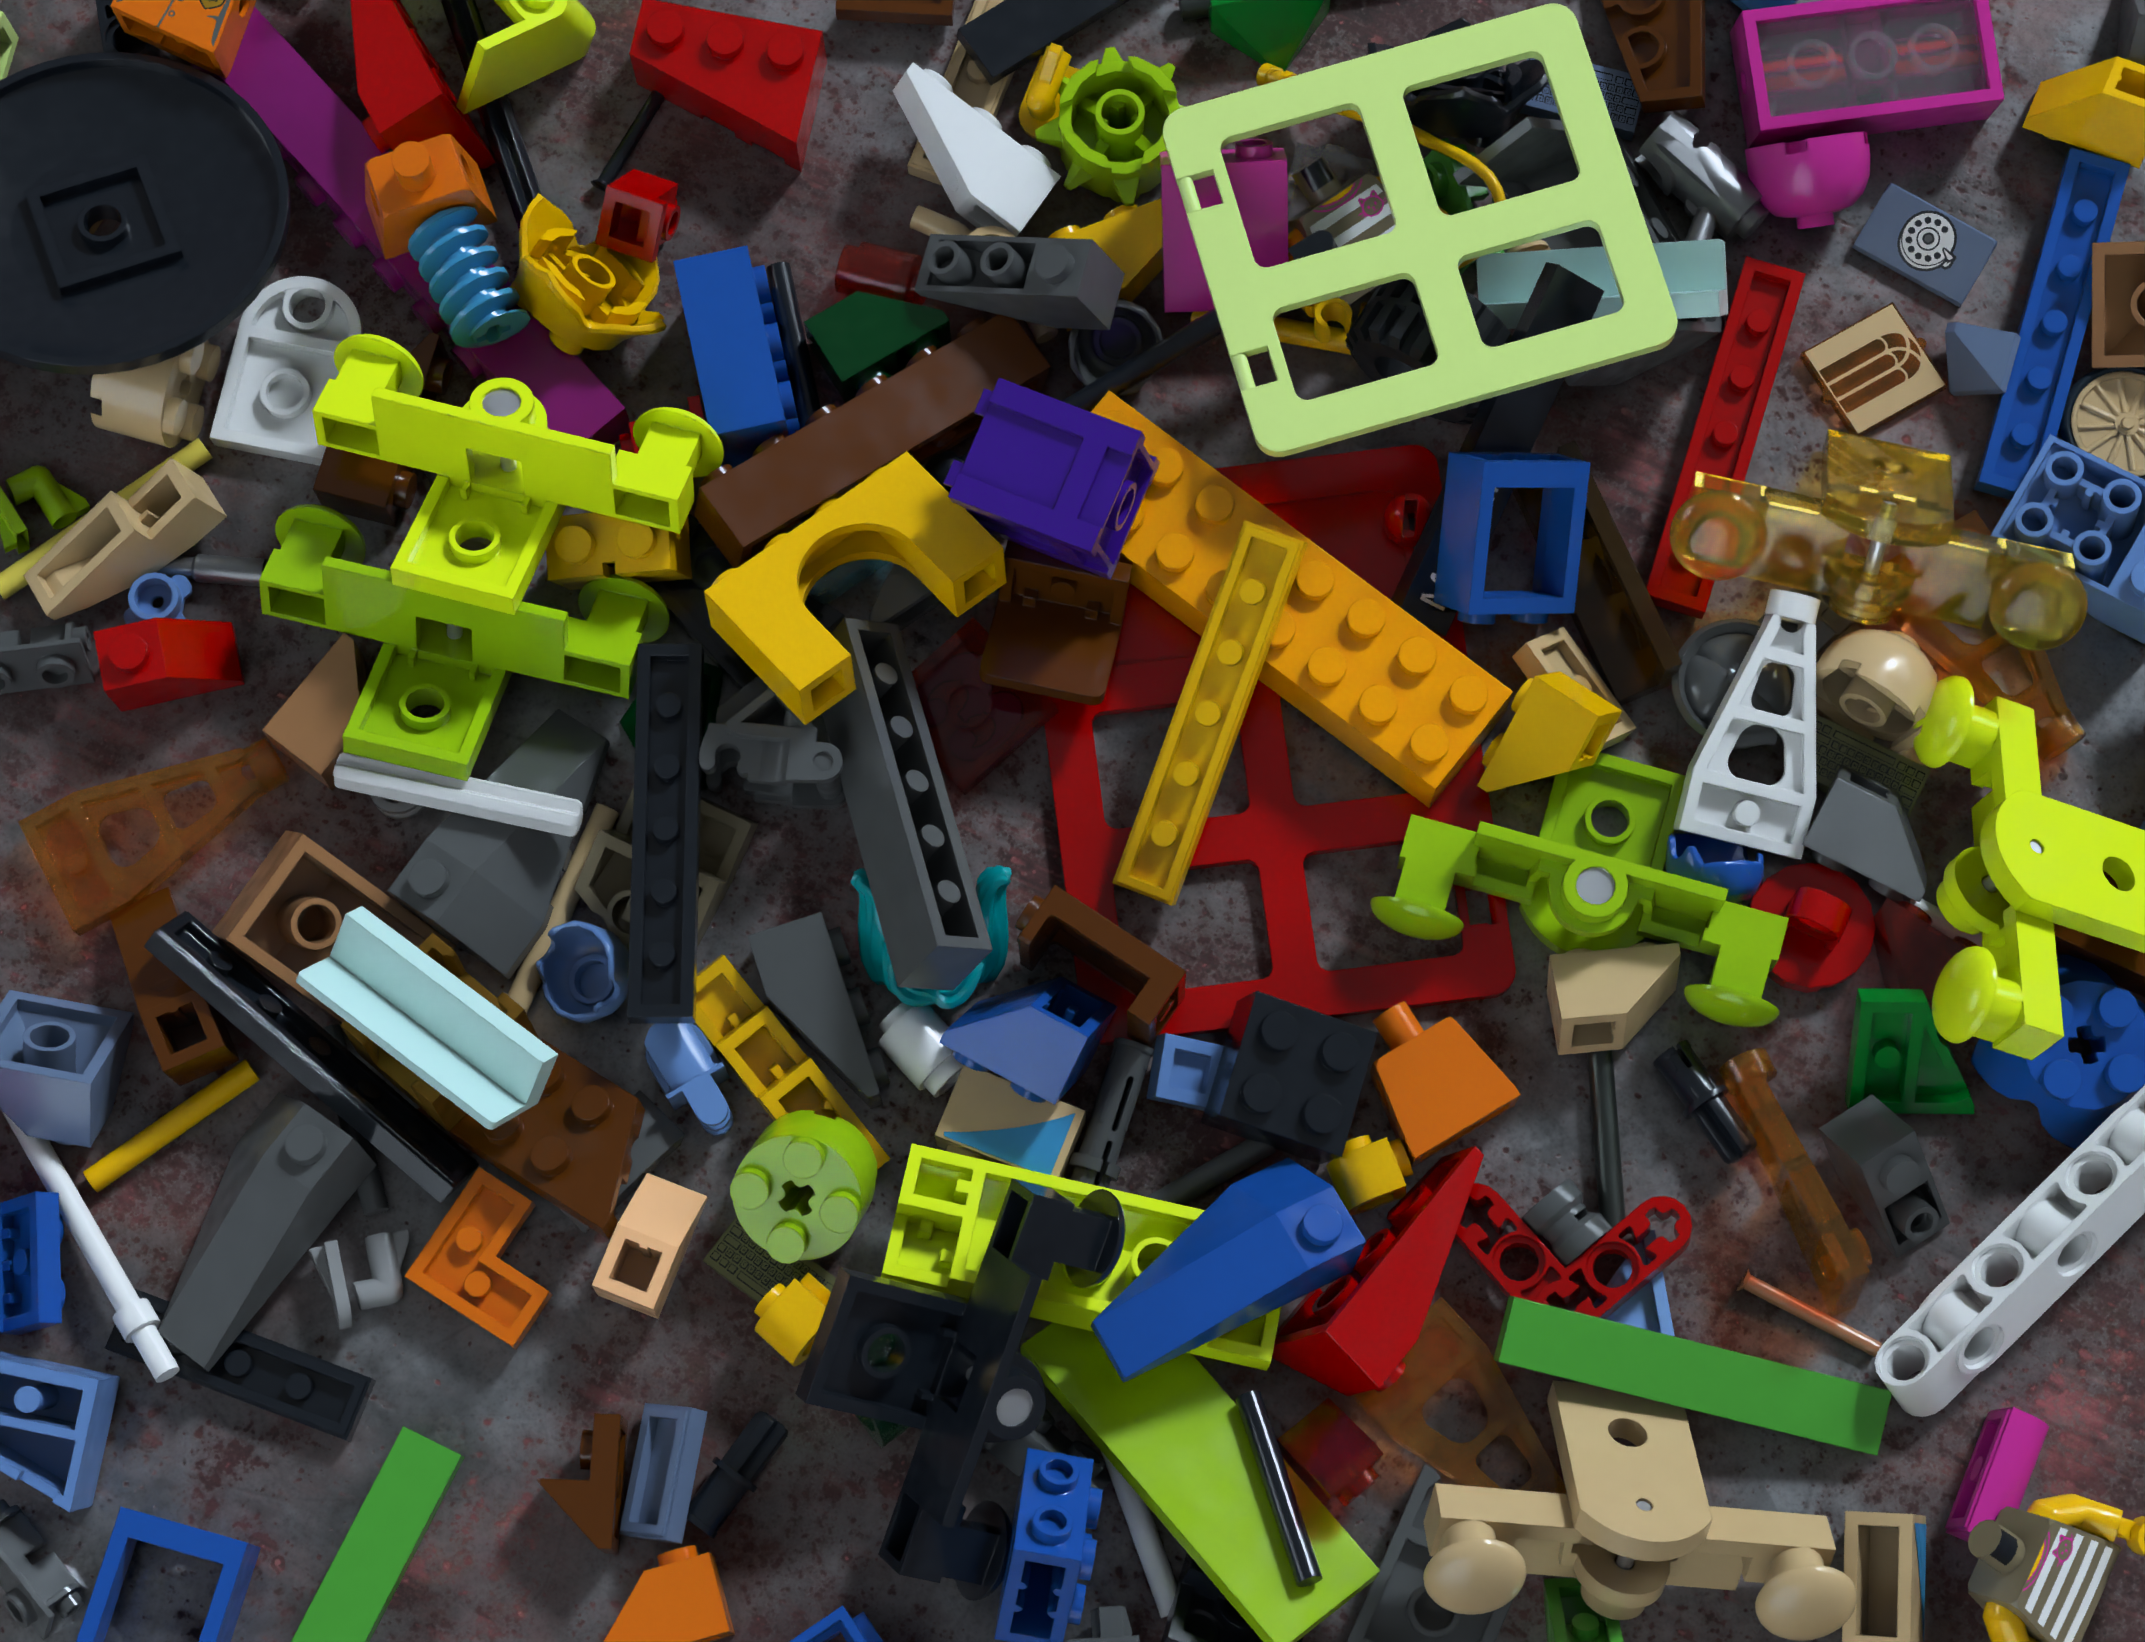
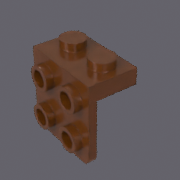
M1008 540L1004 552L1007 583L999 588L996 609L980 663V679L990 685L1088 705L1100 704L1105 698L1125 617L1133 564L1118 561L1110 580Z

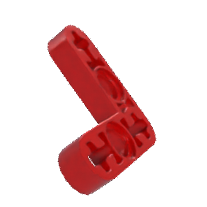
M1474 1183L1467 1203L1470 1202L1476 1208L1483 1206L1485 1203L1490 1205L1491 1208L1487 1212L1488 1221L1499 1235L1503 1233L1507 1225L1511 1226L1514 1231L1499 1238L1490 1253L1485 1254L1481 1248L1490 1245L1489 1236L1476 1223L1469 1225L1467 1228L1461 1225L1465 1220L1463 1212L1455 1239L1507 1298L1511 1295L1549 1305L1550 1301L1557 1299L1561 1304L1565 1305L1580 1294V1286L1572 1281L1578 1276H1582L1590 1293L1603 1301V1303L1599 1307L1594 1308L1588 1296L1576 1307L1575 1312L1606 1319L1685 1251L1689 1246L1692 1235V1221L1685 1205L1675 1198L1667 1196L1652 1197L1641 1203L1565 1268L1495 1190L1487 1185ZM1655 1214L1660 1220L1664 1221L1673 1216L1677 1219L1674 1225L1676 1239L1669 1242L1663 1236L1656 1238L1645 1248V1255L1653 1261L1648 1265H1644L1635 1247L1622 1238L1627 1234H1631L1637 1245L1650 1233L1651 1224L1648 1219ZM1523 1247L1536 1255L1539 1265L1532 1277L1523 1281H1515L1504 1275L1500 1268V1262L1508 1250ZM1614 1253L1628 1260L1632 1267V1274L1630 1279L1622 1286L1610 1288L1597 1281L1593 1269L1599 1258L1606 1254Z

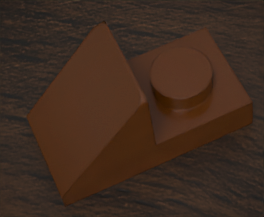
M594 1413L593 1430L583 1429L580 1443L581 1470H590L589 1480L538 1478L537 1481L599 1550L605 1554H619V1531L622 1516L628 1421L621 1414Z

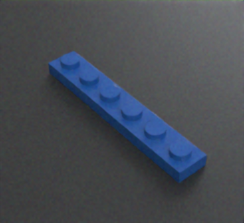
M2072 147L2065 157L2017 334L2021 337L2006 393L1999 395L1974 490L2011 500L2049 435L2057 437L2092 309V243L2110 242L2131 164Z

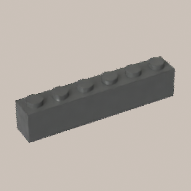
M844 618L831 634L851 654L856 690L823 712L822 715L830 743L836 746L842 754L843 770L839 776L897 986L953 991L993 948L899 625Z

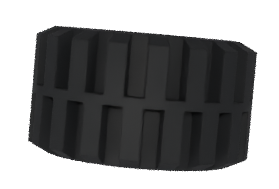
M1400 279L1379 285L1346 334L1347 338L1345 340L1350 354L1372 381L1430 366L1437 360V354L1414 284L1409 280ZM1466 291L1482 342L1490 347L1509 343L1512 335L1503 322L1485 304ZM1482 401L1433 414L1429 417L1455 424H1471Z

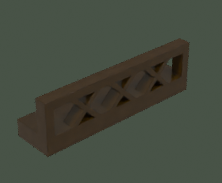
M1576 441L1562 445L1557 449L1556 453L1585 461ZM1590 472L1575 611L1570 614L1601 679L1622 706L1672 685V676L1679 672L1682 661ZM1514 488L1512 493L1537 543L1543 488Z

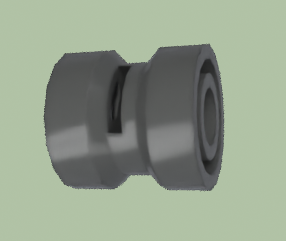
M1570 1178L1553 1189L1521 1218L1536 1236H1542L1546 1241H1549L1551 1244L1550 1252L1565 1268L1612 1229V1226L1600 1213H1589L1586 1210V1206L1582 1203L1583 1193Z

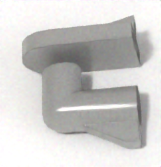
M408 1229L378 1233L364 1238L372 1279L352 1282L353 1291L360 1310L394 1304L402 1298L404 1286L400 1269L410 1239ZM338 1241L324 1242L323 1246L310 1248L308 1252L331 1296L338 1329L353 1327Z

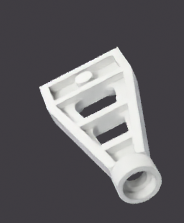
M1770 589L1762 625L1688 765L1673 829L1792 859H1802L1805 847L1802 844L1809 830L1816 801L1815 623L1821 600L1795 592ZM1781 621L1798 624L1797 631L1793 633L1785 631L1780 625ZM1771 662L1788 666L1794 674L1792 705L1789 713L1784 716L1757 710L1751 703V697L1761 670ZM1752 725L1773 728L1783 740L1784 772L1781 779L1773 785L1737 778L1729 770L1728 758L1740 734Z

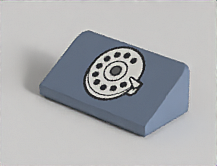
M1890 183L1852 248L1952 304L1961 307L1997 246V241L1896 184Z

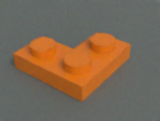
M478 1167L405 1274V1277L517 1350L553 1296L549 1290L500 1259L535 1208V1203L484 1169Z

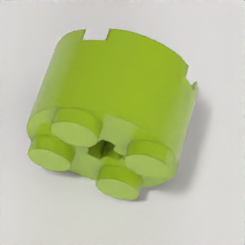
M811 1110L794 1111L779 1117L761 1133L740 1163L732 1180L730 1196L741 1226L756 1244L765 1249L774 1260L780 1263L791 1264L798 1260L819 1259L835 1252L852 1236L872 1202L877 1178L875 1154L865 1136L853 1124L836 1116L835 1119L814 1114L816 1111Z

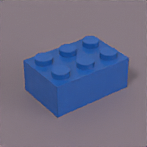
M747 245L673 261L707 422L716 431L723 444L724 459L721 466L730 464L733 468L750 459L756 448L770 437L783 434L786 438L800 430L765 265L752 267Z

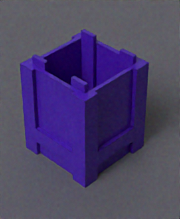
M998 378L993 391L984 388L974 411L975 414L981 415L984 418L965 462L953 460L944 484L952 487L948 495L949 499L953 503L963 506L989 533L1111 580L1138 510L1160 465L1157 457L1150 455L1144 447L1145 436L1142 431Z

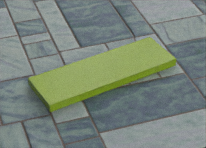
M1052 1322L1021 1345L1020 1353L1036 1366L1041 1374L1043 1384L1263 1642H1297L1372 1583L1379 1575L1381 1570L1284 1460L1323 1577L1321 1581L1306 1587L1297 1586L1238 1406L1193 1354L1184 1353L1123 1383L1093 1331Z

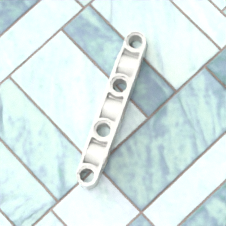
M2145 1085L2127 1103L2116 1109L1926 1297L1919 1309L1881 1346L1875 1359L1876 1373L1905 1412L1912 1416L1926 1417L1936 1414L1947 1406L1981 1371H1984L1993 1364L2145 1213ZM2107 1187L2102 1192L2095 1194L2100 1189ZM2014 1279L2008 1285L2002 1286L2008 1280ZM1921 1371L1917 1376L1908 1380L1912 1374Z

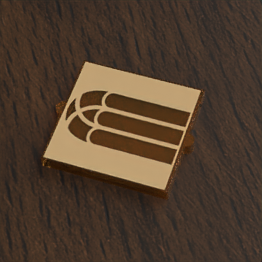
M1893 302L1805 350L1800 355V359L1823 392L1820 398L1821 402L1832 406L1853 440L1860 438L1937 395L1948 386L1924 350L1927 344L1925 339L1916 338Z

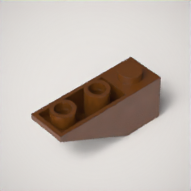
M430 332L410 354L418 362L424 377V386L419 397L435 401L437 394L445 395L449 388L453 373V360L449 358L440 335ZM326 446L313 491L323 506L332 508L342 514L396 527L401 508L409 509L414 500L417 488V474L413 472L414 468Z
M166 887L110 911L109 916L139 1014L162 1071L175 1083L182 1086L240 1061L221 1013L144 947L155 930L180 915L170 888Z

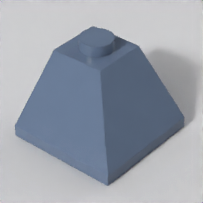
M9 990L0 1003V1109L27 1136L51 1140L61 1145H78L91 1148L113 1110L134 1025V1013Z

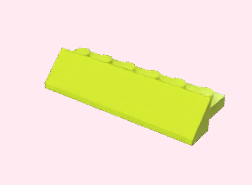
M912 1143L881 1277L969 1299L1012 1178L1051 1188L1075 1204L1076 1207L1091 1192L1104 1189L1117 1197L1123 1208L1126 1222L1124 1246L1115 1268L1098 1285L1090 1288H1080L1070 1281L1065 1264L1054 1262L1048 1281L1042 1279L1029 1315L1032 1318L1093 1331L1091 1328L1092 1321L1205 1210ZM1281 1307L1186 1353L1267 1371L1272 1361Z

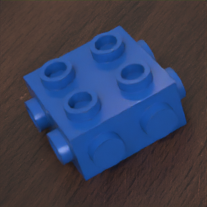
M1027 1448L1011 1523L1010 1548L1005 1575L1002 1581L994 1639L1008 1642H1063L1067 1623L1080 1625L1086 1585L1077 1583V1580L1090 1581L1097 1540L1092 1539V1534L1085 1533L1086 1528L1095 1530L1097 1528L1103 1489L1091 1487L1094 1459Z

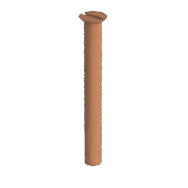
M1749 1268L1740 1280L1737 1291L1744 1289L1873 1357H1876L1877 1352L1881 1348L1882 1343L1754 1277L1750 1274Z

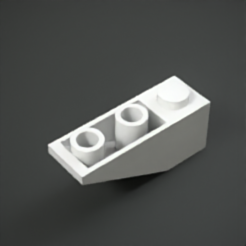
M913 62L892 91L955 211L976 228L990 225L1003 227L1017 237L1061 176L1051 169L1049 160L1039 150L1029 145L1021 146L1003 132L1000 122L991 113L979 107L972 108L955 95L952 86L943 76L930 69L923 70Z

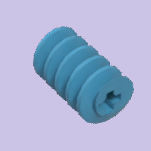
M469 206L452 207L439 211L428 218L410 237L408 250L413 259L419 262L418 271L424 281L429 283L428 291L435 303L440 304L439 313L444 322L450 325L449 334L456 345L464 348H480L512 337L525 328L531 318L525 309L511 310L518 303L520 296L515 288L500 289L507 283L510 276L505 267L496 266L490 268L497 262L499 254L494 246H481L487 240L489 233L484 225H469L479 214L475 208Z

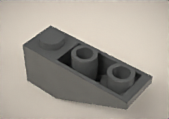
M930 234L914 290L923 297L1053 328L1110 330L1125 273L1093 239Z
M822 912L747 935L771 1009L871 1109L882 1106L883 1102L878 1087L890 1084L879 1047L866 1050L859 1030L860 1026L871 1022L859 986L847 990L839 968L851 963L840 926L827 930Z

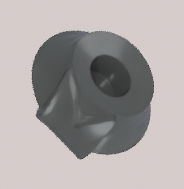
M1738 618L1716 621L1696 631L1679 650L1678 655L1682 661V666L1679 672L1672 676L1673 696L1686 722L1702 736L1706 733L1762 623ZM1772 662L1765 665L1761 670L1751 697L1752 706L1757 710L1781 716L1788 714L1792 705L1794 674L1788 666ZM1752 725L1740 734L1733 750L1748 749L1759 745L1774 746L1779 733L1773 728Z

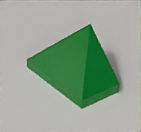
M1209 0L1208 22L1210 32L1261 65L1270 63L1286 71L1329 13L1330 0Z

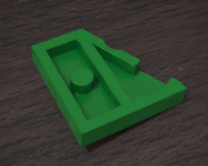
M1857 988L1845 1090L1847 1109L1873 1094L1892 1112L1899 1114H1974L1975 1106L1970 1091L1947 1041L1936 1029L1932 1008L1923 989Z

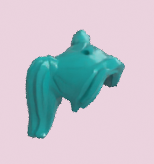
M1002 865L987 867L977 879L975 890L993 950L953 991L897 986L865 868L855 870L850 882L859 893L858 943L860 959L870 979L877 985H886L888 990L896 995L902 1003L913 1007L937 1004L942 1009H953L963 1004L975 991L977 984L995 980L1005 965L1008 953L1009 931L1006 889L1011 882V868L1003 867Z

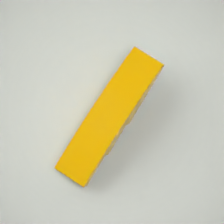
M721 954L697 973L695 1025L704 1033L711 1045L773 1121L785 1114L799 1110L816 1111L814 1114L835 1119L837 1116L853 1124L868 1140L876 1157L877 1170L891 1159L814 1061L807 1057L768 1006L761 1002L725 955Z

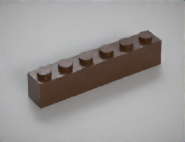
M999 314L990 320H987L986 317L976 318L963 327L957 334L956 339L940 349H937L934 345L924 348L909 360L905 369L890 378H887L885 375L872 378L857 391L855 398L838 408L834 404L822 407L807 419L803 428L786 438L783 434L774 435L760 444L750 459L733 468L730 464H726L712 471L700 484L694 516L731 566L738 568L763 551L766 544L772 538L781 533H789L812 517L824 502L832 498L841 497L863 482L872 472L889 464L906 451L920 465H923L934 456L947 451L976 434L984 417L975 414L974 411L984 388L993 391L998 378L1042 394L1051 365L1015 318Z

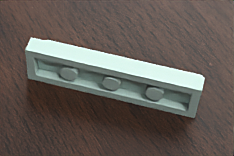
M1722 239L1653 243L1677 314V319L1719 317L1728 314L1725 242ZM1603 246L1492 253L1480 256L1476 260L1478 300L1485 304L1503 322L1507 329H1516L1546 262L1559 264L1604 290V294L1592 319L1616 313L1623 307Z
M363 906L345 914L330 956L301 970L296 979L297 984L490 1130L499 1127L538 1104L558 1057V1053Z

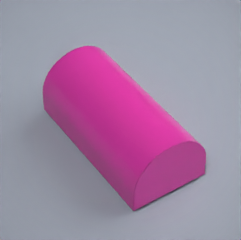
M2015 1407L1988 1412L1945 1526L1947 1530L1945 1533L1968 1542L1972 1529L1979 1522L1984 1520L1996 1521L2000 1510L2007 1506L2016 1509L2020 1508L2049 1430V1426L2045 1422Z

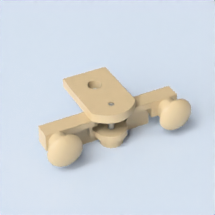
M1553 1380L1547 1398L1567 1494L1435 1483L1423 1521L1429 1556H1433L1424 1570L1423 1581L1425 1589L1435 1603L1446 1610L1458 1614H1484L1505 1606L1522 1589L1526 1574L1577 1578L1581 1583L1580 1590L1585 1603L1596 1613L1614 1620H1629L1639 1616L1646 1606L1658 1600L1663 1593L1665 1585L1736 1590L1742 1574L1744 1582L1764 1583L1755 1602V1612L1760 1623L1772 1634L1794 1641L1814 1640L1835 1632L1848 1621L1857 1603V1591L1853 1581L1842 1571L1830 1567L1836 1547L1827 1516L1709 1506L1685 1408L1585 1383ZM1613 1438L1629 1440L1637 1447L1622 1445Z

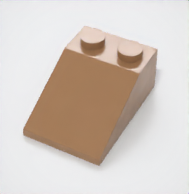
M285 830L212 931L235 953L339 1024H342L345 1020L297 984L296 979L301 970L330 956L346 913L363 906L417 948L432 933L452 949L456 947L451 941L303 833Z

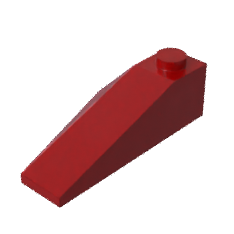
M1476 1146L1443 1156L1406 1193V1196L1388 1212L1387 1220L1393 1226L1390 1229L1385 1228L1376 1232L1366 1240V1244L1353 1271L1337 1279L1324 1292L1320 1288L1310 1292L1298 1304L1277 1330L1272 1358L1346 1396L1371 1390L1382 1392L1395 1383L1406 1368V1364L1402 1361L1403 1358L1418 1341L1484 1154Z

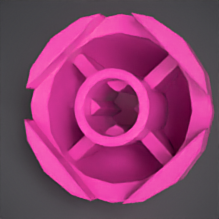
M1864 131L1745 149L1747 173L1751 182L1762 195L1760 204L1776 217L1796 218L1798 230L1834 225L1833 212L1853 206L1864 193L1870 176V149L1867 132Z

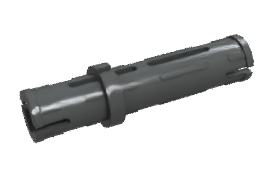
M1120 1037L1114 1039V1047L1094 1102V1108L1079 1153L1072 1152L1068 1166L1073 1168L1070 1180L1105 1188L1109 1187L1110 1181L1116 1182L1118 1180L1121 1168L1116 1163L1135 1110L1136 1101L1150 1059L1154 1054V1049L1149 1046Z

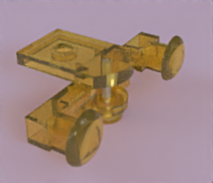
M1828 429L1822 449L1821 498L1696 471L1689 499L1678 509L1670 527L1672 551L1679 563L1692 574L1715 581L1729 580L1741 576L1830 596L1828 604L1833 612L1845 619L1861 624H1885L1890 621L1893 610L1982 630L1988 610L1993 627L2006 642L2024 650L2044 651L2059 647L2072 639L2081 629L2088 611L2087 593L2082 582L2075 575L2072 553L1953 528L1954 503L1950 455ZM1849 533L1871 540L1867 557L1844 552ZM1887 544L1904 547L1899 564L1882 561Z

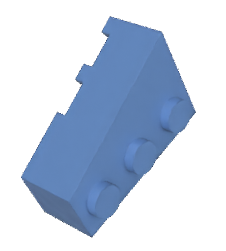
M0 1351V1471L14 1480H22L52 1498L54 1504L69 1513L91 1507L93 1505L121 1376Z

